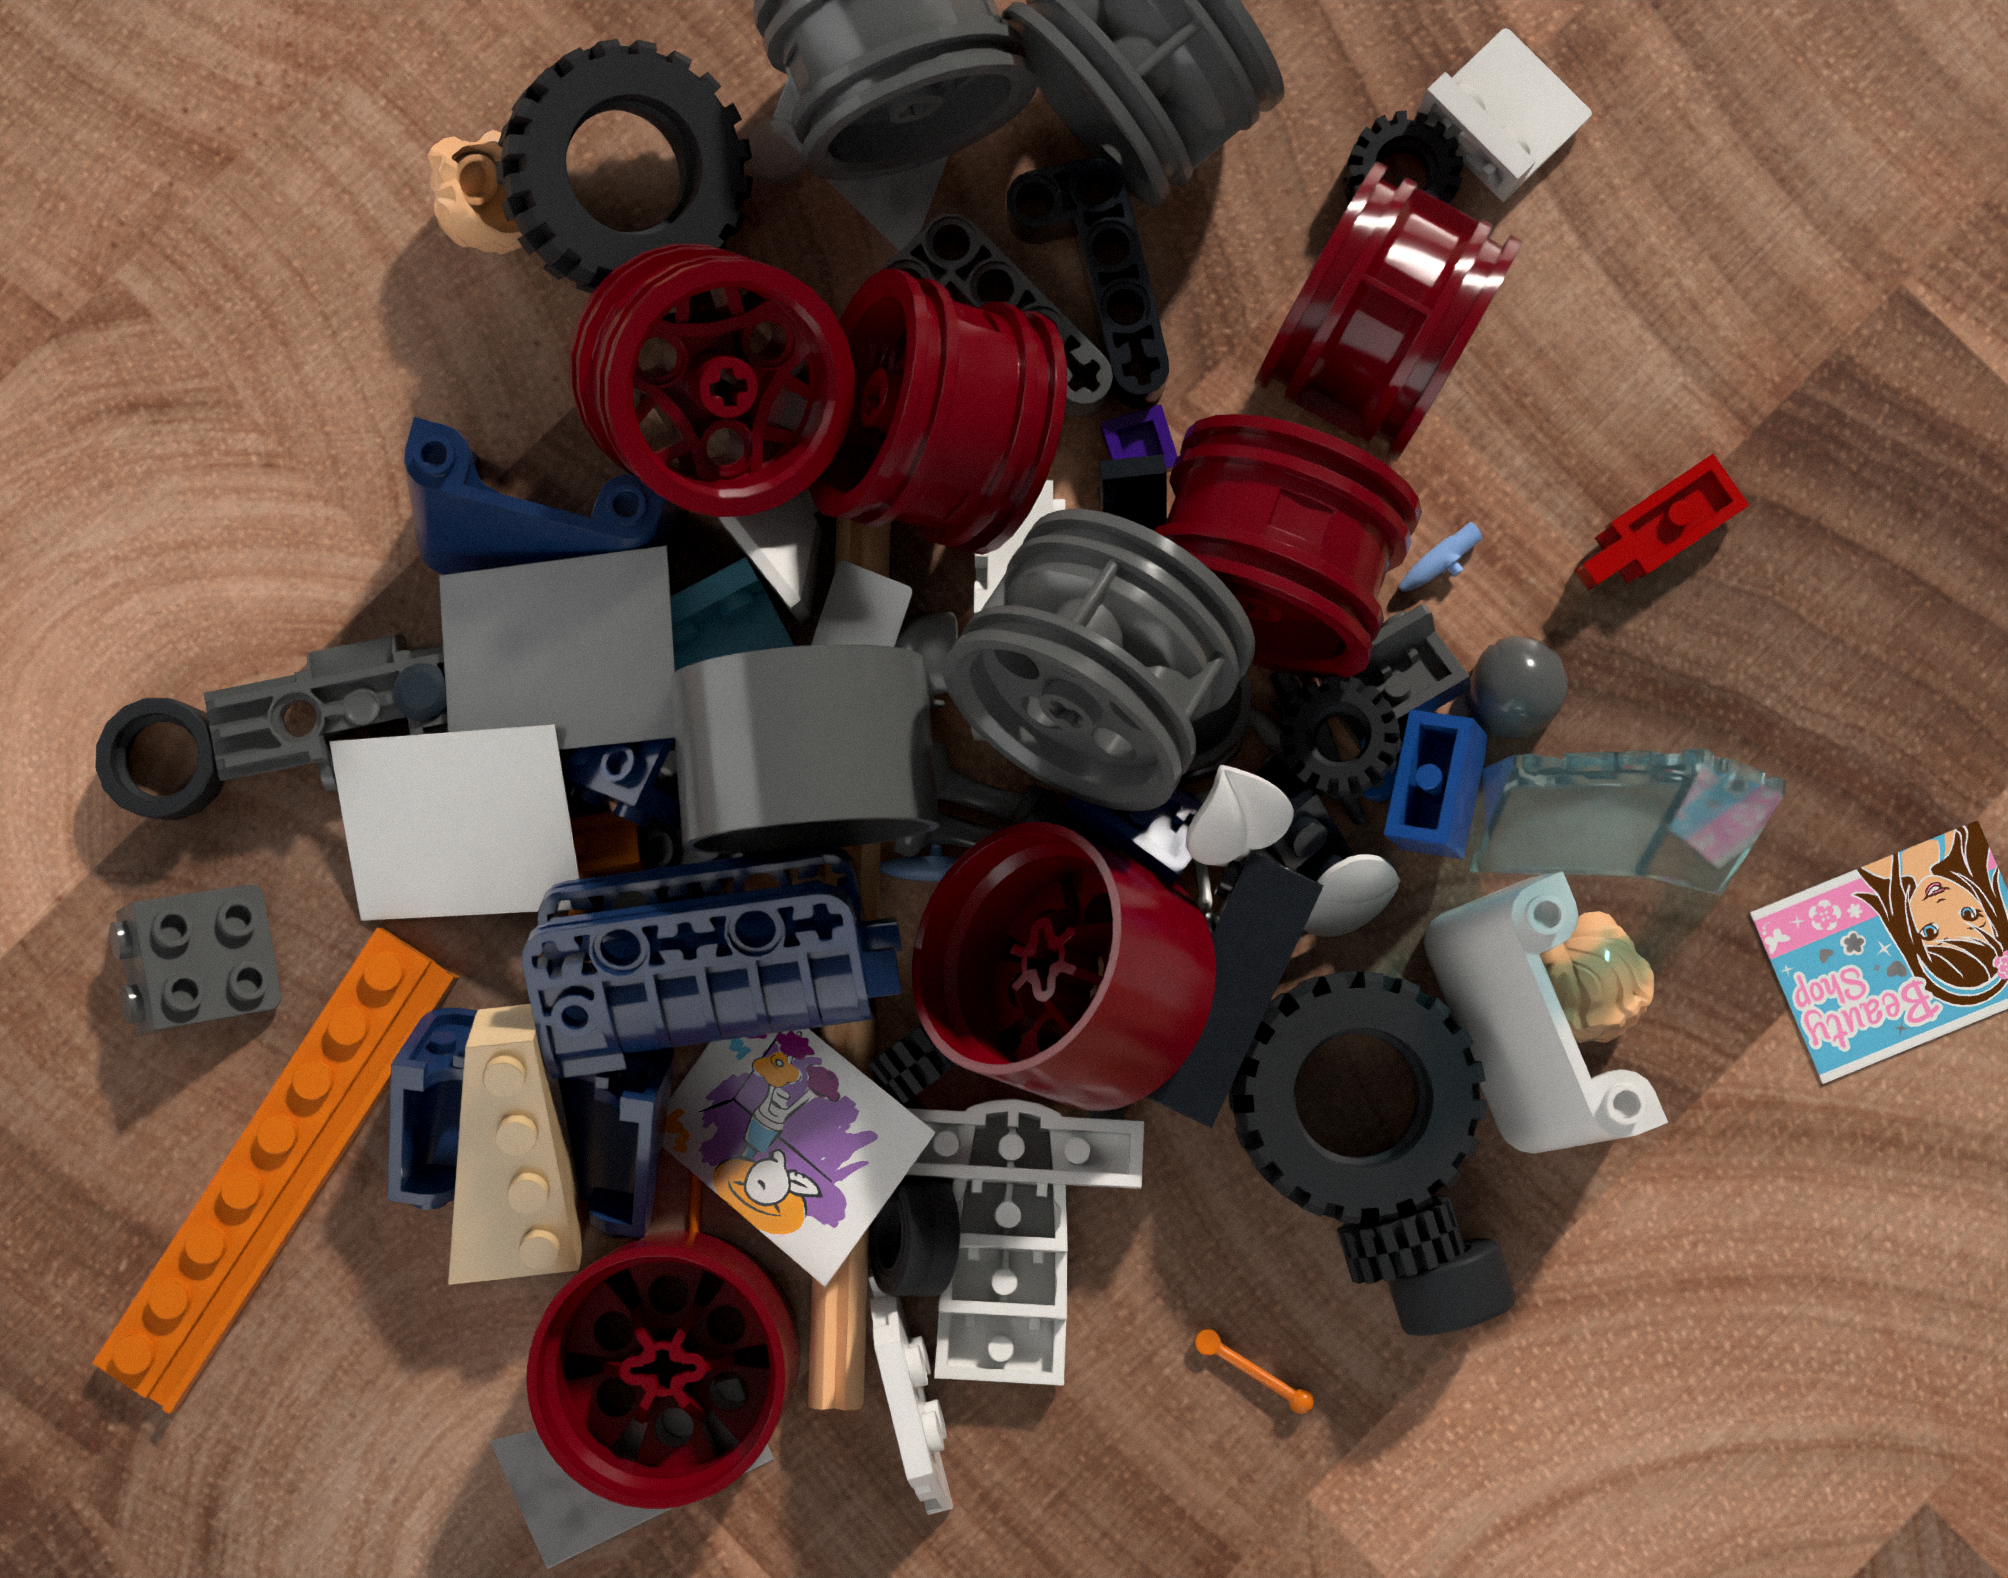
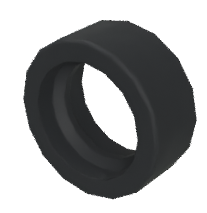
M144 698L124 706L105 724L96 744L95 768L103 790L119 807L141 817L180 820L201 812L219 795L225 781H219L207 713L171 698ZM157 722H173L184 727L194 737L198 747V767L191 782L182 791L170 796H153L142 791L132 781L128 770L129 751L136 736L147 726Z

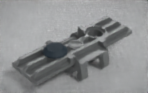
M403 634L308 652L307 670L294 672L295 675L204 693L219 781L317 763L323 787L327 792L335 791L338 788L329 741H338L340 738L349 737V735H353V729L397 722L402 725L409 724L410 735L448 732L443 645L410 651ZM309 702L317 714L314 729L305 736L293 737L285 727V714L293 704Z

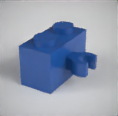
M1410 709L1397 767L1393 774L1388 772L1384 776L1385 784L1379 789L1375 790L1374 787H1371L1364 791L1366 795L1364 798L1369 801L1383 802L1391 799L1384 835L1400 849L1464 860L1489 736L1473 718Z

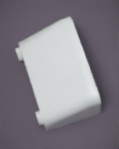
M1563 871L1530 877L1446 911L1431 921L1425 931L1423 941L1426 956L1447 1007L1452 1010L1450 1013L1452 1019L1457 1025L1465 1026L1474 1041V1044L1470 1046L1474 1060L1482 1061L1486 1081L1479 1084L1500 1134L1515 1149L1533 1154L1636 1136L1668 1123L1656 1092L1646 1078L1637 1072L1623 1069L1608 1071L1591 1078L1540 957V953L1555 948L1567 941L1577 926L1579 915L1576 901Z

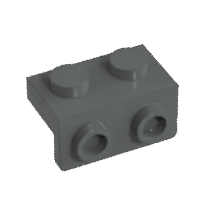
M1425 604L1416 607L1408 613L1400 612L1388 618L1382 624L1377 638L1372 642L1374 649L1365 670L1350 676L1360 679L1364 686L1369 688L1372 685L1381 692L1384 700L1388 701L1392 707L1400 730L1404 729L1407 725L1410 709L1433 712L1472 689L1470 676L1435 631L1433 615ZM1342 677L1340 680L1341 682H1349L1350 677ZM1318 678L1320 686L1328 684L1327 678ZM1336 716L1360 751H1362L1366 742L1365 727L1360 721L1351 716Z

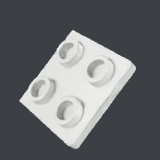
M1507 28L1502 29L1452 78L1444 72L1427 89L1417 110V113L1428 114L1425 124L1434 127L1439 120L1447 127L1443 134L1445 139L1448 140L1455 136L1459 144L1455 155L1457 157L1463 156V163L1502 202L1512 195L1568 141L1592 115L1590 108Z

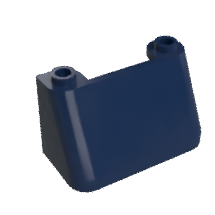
M414 417L405 447L404 464L417 546L421 559L435 572L441 575L667 546L670 585L690 512L656 494L653 490L646 487L635 475L623 474L612 478L602 486L596 498L591 517L503 495L486 486L480 479L477 471L480 457L475 452H471L469 443L457 430L447 425Z
M449 1007L426 1013L419 1020L391 1063L388 1201L408 1203L423 1210H434L454 1200L465 1047L477 1010ZM674 1047L630 1053L627 1069L558 1078L581 1200L588 1201L587 1219L590 1224L606 1236L613 1238H626L629 1236L644 1238L650 1225L673 1079Z

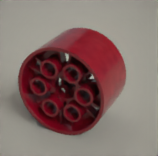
M1045 822L1021 823L996 831L969 848L951 866L937 885L924 910L917 930L912 957V988L916 1009L927 1035L943 1055L970 1071L1064 1105L1089 1111H1105L1130 1105L1157 1090L1176 1073L1191 1054L1206 1025L1212 1006L1216 981V958L1210 929L1198 905L1184 889L1175 882L1172 885L1147 867L1061 825ZM1081 892L1080 909H1079L1077 894ZM1101 955L1104 964L1103 977L1098 975L1099 966L1097 959ZM1094 986L1099 987L1098 991L1090 998V991ZM1031 1029L1029 1033L1026 1035V1037L1022 1040L1021 1035H1023L1025 1032Z
M689 1230L660 1231L647 1234L644 1238H635L612 1250L575 1275L557 1293L542 1315L533 1336L527 1363V1395L533 1422L545 1448L555 1462L579 1485L599 1497L617 1504L641 1509H668L696 1503L713 1496L740 1478L753 1465L769 1442L789 1405L798 1379L800 1366L799 1330L794 1311L781 1284L758 1258L736 1243L706 1232H693ZM629 1268L642 1302L638 1305L634 1301L626 1299L608 1277ZM705 1271H709L725 1280V1283L709 1305L698 1299ZM671 1275L682 1280L688 1293L684 1306L678 1308L668 1307L660 1301L657 1296L656 1287L661 1276ZM731 1305L743 1314L745 1331L742 1335L727 1337L715 1328L713 1313L717 1307ZM616 1311L624 1314L629 1319L633 1332L629 1342L616 1343L606 1337L602 1326L606 1312ZM667 1328L678 1329L675 1335L661 1336L658 1332ZM689 1335H692L699 1345L692 1346L687 1340ZM767 1343L770 1365L750 1363L746 1359L739 1358L736 1350ZM663 1350H669L671 1361L681 1362L682 1365L690 1364L688 1367L680 1368L671 1378V1381L665 1380V1373L662 1369H653L652 1366H645L654 1362L663 1353ZM569 1353L607 1357L603 1363L604 1370L570 1377ZM729 1371L740 1374L748 1384V1397L741 1402L725 1400L720 1396L716 1388L717 1375ZM621 1378L626 1384L633 1387L635 1392L633 1406L618 1408L610 1403L605 1394V1384L608 1379ZM669 1408H680L687 1412L693 1422V1433L684 1438L673 1437L667 1433L662 1423L663 1411ZM711 1411L738 1440V1442L720 1454L706 1425V1416ZM634 1417L641 1424L648 1423L637 1459L614 1447V1444Z

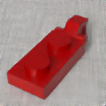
M1711 454L1606 525V530L1594 537L1603 551L1574 571L1588 591L1616 572L1628 584L1638 576L1640 579L1750 505L1716 456Z

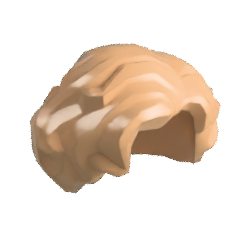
M491 130L485 133L477 142L462 141L455 136L444 138L428 152L431 166V189L435 194L434 213L441 229L459 246L473 247L486 253L496 252L501 255L521 248L522 245L517 239L523 235L514 220L507 222L501 203L506 200L504 186L497 184L496 164L502 157V147L498 146L501 133Z
M1598 911L1578 916L1576 929L1567 941L1555 948L1540 953L1572 1034L1579 1043L1587 1041L1607 1043L1617 1038L1619 1035L1624 1034L1628 1028L1637 1024L1639 1017L1647 1011V1006L1652 1002L1654 975L1650 965L1636 952L1633 941L1609 914Z

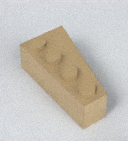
M531 1004L477 1010L465 1047L448 1285L578 1271L587 1225L558 1079H553L546 1068L539 1045Z

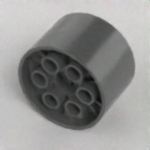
M838 644L783 647L712 658L683 667L671 675L683 848L696 852L724 854L770 853L820 845H835L842 848L904 839L925 834L939 828L926 660L922 654L908 649L879 645Z

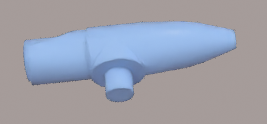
M1469 522L1457 533L1445 538L1412 566L1399 584L1398 588L1401 592L1405 593L1416 589L1447 570L1453 577L1460 574L1464 569L1458 561L1462 555L1483 539L1478 527L1474 523Z
M930 845L929 856L901 857L880 863V872L900 879L940 882L946 872L959 858L942 856V845Z

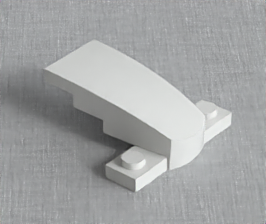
M1016 1097L988 1100L970 1106L966 1111L907 1108L936 1133L905 1176L954 1179L952 1191L957 1202L960 1221V1245L955 1272L947 1289L940 1294L934 1378L1064 1385L1068 1252L1066 1185L1141 1189L1144 1121L1061 1117L1060 1112L1041 1103Z

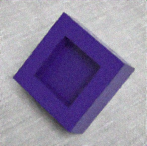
M1161 404L1101 422L1100 430L1110 460L1163 454L1166 472L1172 470L1178 456Z

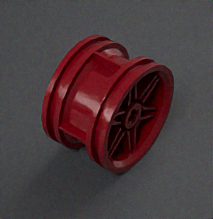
M1377 161L1347 207L1274 339L1254 383L1264 389H1267L1273 379L1287 386L1282 398L1283 400L1292 405L1295 404L1355 437L1357 441L1366 446L1369 445L1374 435L1390 444L1384 455L1396 462L1415 434L1473 335L1510 268L1522 240L1510 235L1504 245H1500L1488 238L1493 224L1483 219L1480 222L1417 188L1418 183L1407 177L1399 188L1384 181L1389 167Z

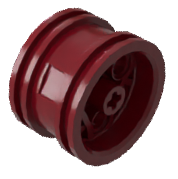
M706 244L666 245L642 252L615 268L590 295L576 321L569 349V387L577 415L593 443L618 467L631 475H635L646 487L653 490L659 496L685 510L714 517L750 516L779 507L806 490L832 462L846 437L854 407L855 369L847 337L830 307L810 286L786 271ZM738 288L745 289L748 293L740 297ZM710 290L715 309L689 315L690 297ZM768 321L772 332L770 343L764 350L753 353L750 347L752 330L761 322ZM659 337L663 346L661 360L653 368L642 370L638 361L640 350L647 340ZM654 408L667 430L646 442L640 431L639 423ZM727 428L730 435L727 449L721 455L709 458L707 442L710 436L716 430ZM678 458L679 463L672 462V461H673L674 459Z
M882 269L869 277L859 288L839 320V324L848 340L855 369L854 407L846 437L832 462L808 487L813 503L823 515L844 520L851 519L854 523L875 528L890 523L895 519L917 525L919 532L932 543L956 547L959 550L980 555L995 551L1014 536L1030 514L1044 487L1055 457L1063 425L1067 396V362L1062 338L1055 324L1043 314L1033 311H1020L1014 305L1004 302H987L975 308L953 301L949 291L937 281L927 278H914L909 273L898 269Z
M1246 414L1214 415L1197 420L1187 429L1182 441L1181 455L1176 458L1171 470L1169 483L1176 497L1165 525L1158 526L1153 531L1171 540L1197 558L1235 596L1250 621L1255 637V654L1251 665L1277 672L1313 678L1350 677L1364 671L1374 649L1372 642L1377 638L1384 621L1382 608L1377 602V598L1386 572L1401 565L1408 553L1412 542L1410 536L1413 535L1422 513L1419 497L1409 483L1384 462L1363 449L1316 429L1271 417Z

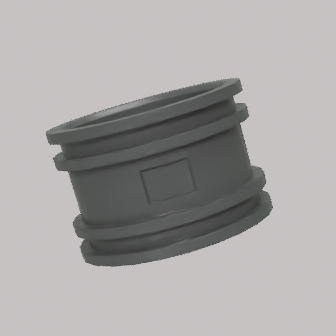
M754 0L752 16L760 35L764 39L763 47L773 68L788 75L798 102L793 109L791 124L795 135L803 145L802 154L810 172L823 179L838 181L871 179L913 169L949 156L980 141L1004 126L1032 100L1038 87L1031 62L1026 60L1027 53L1020 32L1010 25L1002 23L994 0Z

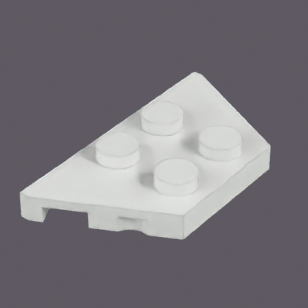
M872 1269L868 1270V1279L874 1299L870 1300L874 1348L907 1480L910 1486L914 1488L919 1501H924L928 1515L953 1509L940 1452L945 1450L943 1439L947 1438L945 1422L938 1399L927 1402L923 1387L928 1385L927 1375L931 1374L924 1339L922 1336L911 1338L901 1296L883 1293L874 1280Z

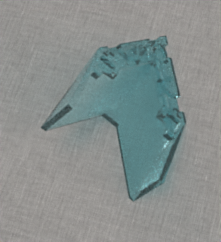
M1706 749L1682 750V754H1659V752L1653 751L1564 753V759L1548 756L1541 757L1534 754L1512 755L1482 769L1474 807L1469 872L1546 875L1563 871L1564 875L1611 876L1652 880L1707 894L1723 895L1784 797L1786 780L1780 777L1764 778V771L1730 758H1714V752Z

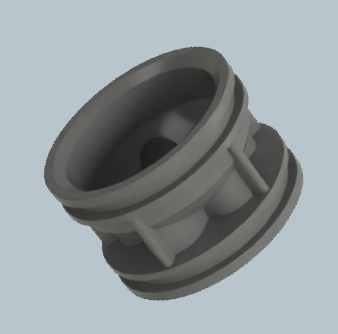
M1026 0L1027 5L1015 1L1001 13L1002 23L1010 25L1020 32L1027 53L1026 60L1031 62L1036 74L1037 88L1057 116L1093 157L1101 156L1110 159L1120 167L1125 178L1127 191L1151 207H1159L1170 197L1171 190L1169 184L1178 187L1185 185L1192 178L1193 170L1239 130H1248L1259 120L1260 111L1268 112L1272 110L1284 98V83L1277 62L1261 31L1240 0Z
M1065 509L1046 514L1032 526L1023 544L1016 550L1009 561L1005 575L981 611L970 619L961 637L954 643L945 657L943 676L947 690L964 718L982 738L1019 768L1045 784L1088 803L1115 810L1145 811L1160 807L1171 798L1180 782L1181 776L1187 771L1195 757L1196 737L1191 723L1206 713L1218 710L1229 701L1238 682L1245 675L1254 659L1255 637L1250 621L1235 596L1210 569L1185 549L1157 532L1125 518L1095 510Z

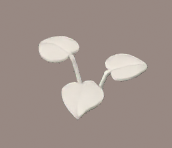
M1225 765L1219 766L1211 790L1196 795L1203 805L1194 816L1186 835V847L1196 867L1199 897L1196 904L1205 919L1213 922L1216 915L1207 913L1212 907V894L1207 865L1226 867L1229 862L1233 860L1239 862L1243 857H1247L1250 852H1253L1283 866L1265 847L1274 844L1286 833L1294 816L1291 802L1278 787L1257 775ZM1361 854L1348 857L1330 867L1318 880V883L1324 886L1304 930L1312 935L1332 937L1352 932L1371 921L1387 906L1398 889V883L1401 882L1391 863L1377 855Z

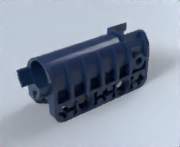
M820 845L569 880L555 884L546 891L538 909V926L530 932L523 948L522 968L541 1053L549 1074L553 1079L627 1069L630 1053L873 1020L876 1017V997L901 994L896 952L903 951L896 917L866 921L858 870L853 857L846 850L835 845ZM831 864V869L836 874H845V876L837 879L836 886L823 884L820 880L801 882V884L792 885L793 877L789 869L799 868L798 880L817 876L819 865ZM767 873L774 876L779 881L781 887L746 891L744 882L753 874ZM734 877L732 894L726 892L713 894L709 897L683 898L664 903V895L660 888L669 886L668 898L687 894L689 884L694 882H700L701 888L705 892L724 890L725 878ZM637 891L643 894L651 905L617 909L615 898L623 892ZM604 895L602 912L597 910L567 917L553 916V913L558 911L561 900H570L574 910L594 908L596 896ZM543 952L544 957L538 958L537 955H540ZM586 960H592L590 963H585Z

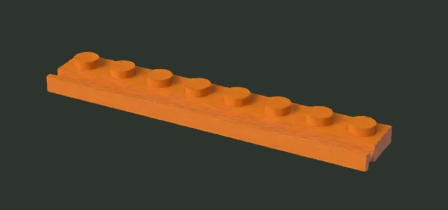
M376 928L92 1364L140 1396L151 1398L163 1406L162 1410L166 1413L171 1414L179 1409L391 1083V1063L419 1020L426 1013L441 1007L460 977L452 972H448L436 964L434 960L386 929Z

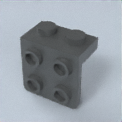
M250 884L136 901L115 912L117 922H111L110 943L115 959H124L128 985L121 987V1006L126 1022L128 1024L135 1023L137 1037L165 1032L184 1025L269 1011L280 1004L282 995L263 892L258 886Z

